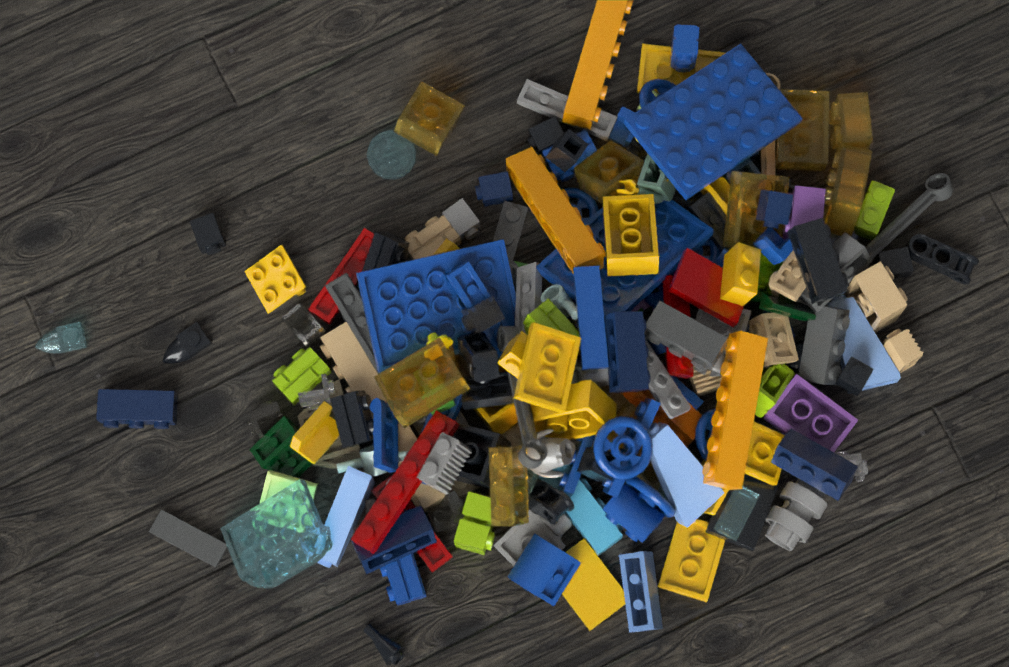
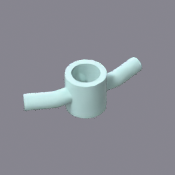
M552 285L542 293L541 303L550 299L566 318L570 315L572 319L577 320L576 305L561 285Z
M374 445L361 449L359 451L361 458L336 464L338 473L346 472L348 466L355 469L364 468V472L371 476L386 473V471L374 467ZM399 451L398 462H402L409 451Z

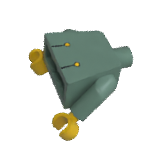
M647 153L637 182L638 186L636 187L633 180H620L619 182L625 185V189H617L616 191L619 195L654 194V204H659L663 201H671L676 188Z

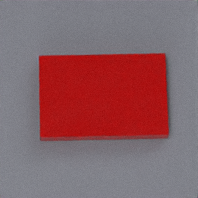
M689 248L683 251L669 287V292L733 328L738 324L744 306L720 299L722 267Z

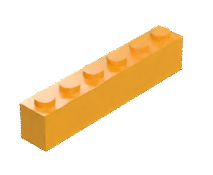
M597 0L565 106L562 122L591 130L593 122L598 123L602 109L598 107L599 100H605L608 86H605L604 83L606 78L611 79L614 69L611 59L612 56H618L621 43L617 42L619 35H624L627 21L623 20L625 13L630 14L633 0Z
M533 147L506 158V171H508L509 178L571 272L573 273L574 267L599 266L600 270L603 269L606 253L602 244L596 243L590 226L584 225L577 207H572L567 192L559 188L555 174L547 170L542 155H537Z
M744 331L729 333L727 346L725 347V360L720 369L722 375L721 383L716 392V411L711 420L713 428L707 443V462L704 464L702 471L704 476L703 484L727 490L742 489L768 342L766 337Z

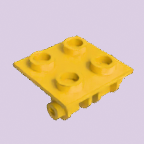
M280 245L244 271L268 314L296 294L301 296L306 292V285L283 245Z

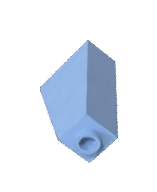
M845 295L834 297L831 302H828L827 306L850 310V324L846 330L844 340L845 351L841 356L840 362L842 371L852 356L874 369L862 391L897 383L901 379L900 373L854 297L846 298Z
M661 422L654 423L648 430L653 444L650 462L667 501L675 509L674 517L676 521L688 528L725 492L719 487L703 484V466L667 424Z
M348 466L313 551L314 557L318 558L316 561L318 564L327 568H331V565L339 566L350 537H352L372 492L371 490L375 485L371 475Z

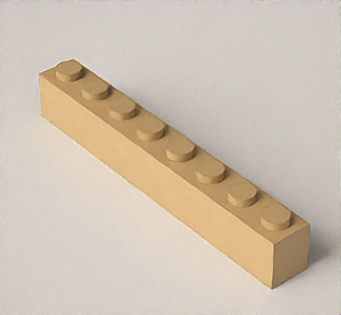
M347 322L320 337L323 345L319 347L326 359L331 357L335 362L336 366L332 368L339 380L344 378L349 386L345 388L347 393L365 390V393L370 396L371 400L379 398L386 403L396 405ZM398 408V452L410 451L417 437ZM421 483L411 499L416 507L421 505L424 512L450 498L451 494L446 495Z

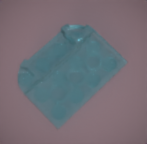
M302 479L297 480L220 528L239 577L242 581L258 588L270 589L280 585L321 560L333 546L330 528L323 525L306 481Z

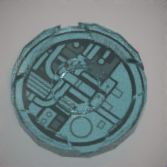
M388 130L379 133L372 139L367 150V159L370 168L376 175L384 179L395 180L404 177L412 170L416 161V150L414 143L407 135Z

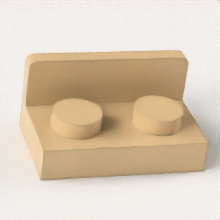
M793 250L783 261L780 269L771 275L769 286L772 295L778 297L779 294H782L796 302L805 290L806 285Z
M764 313L749 320V331L751 334L768 338L763 369L771 365L793 363L799 360L787 316L776 313Z

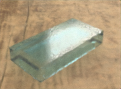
M743 486L742 489L733 490L714 530L737 541L760 495Z

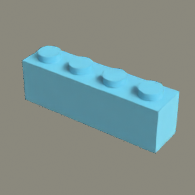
M571 464L552 470L568 473ZM536 474L537 478L559 491L562 490V487L558 486L561 477L544 478ZM582 477L577 483L574 494L570 497L574 503V509L564 514L571 519L574 527L585 538L597 556H600L622 539L621 531L623 528L619 523L615 525L606 518V513L602 510L605 504L599 497L595 499L589 491L592 488L585 478Z

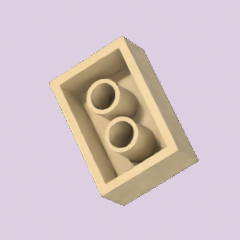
M881 261L855 275L847 288L848 291L845 292L847 298L854 297L875 333L897 321L907 307L906 301H908L904 291L901 288H897L894 284V276L889 267H884Z

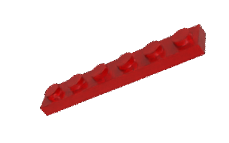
M436 410L352 536L351 540L354 543L375 554L422 483L416 477L439 435L443 432L452 437L459 427L456 421Z

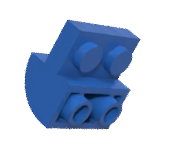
M625 483L618 497H612L602 510L607 513L605 516L610 522L615 525L619 523L626 529L625 533L635 542L638 540L644 542L661 524L665 515L655 507L652 508L641 497H638V493Z
M534 533L507 577L535 596L555 606L581 562Z

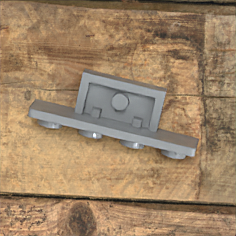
M645 338V344L648 347L647 369L650 372L649 391L655 400L661 403L660 405L669 419H673L688 412L691 406Z

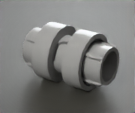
M799 478L796 483L788 481L780 494V497L785 501L783 506L774 505L765 519L770 524L765 536L773 543L789 551L794 549L798 541L806 543L814 530L809 524L810 519H820L828 506L823 500L825 493Z

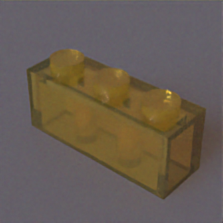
M502 445L489 448L491 526H518L529 523L527 467L523 466L518 459V451L522 445Z

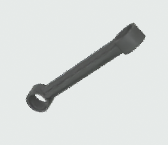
M937 173L930 176L925 183L927 190L865 247L871 259L881 252L934 201H944L953 194V186L947 174ZM944 185L942 188L935 189L938 186Z
M500 326L498 328L497 346L501 352H504L507 344L519 334L517 326ZM508 372L523 443L518 451V459L523 466L535 469L546 458L548 453L547 447L541 440L537 439L530 403L514 398L518 379ZM525 448L535 449L539 453L540 459L530 458L526 454Z

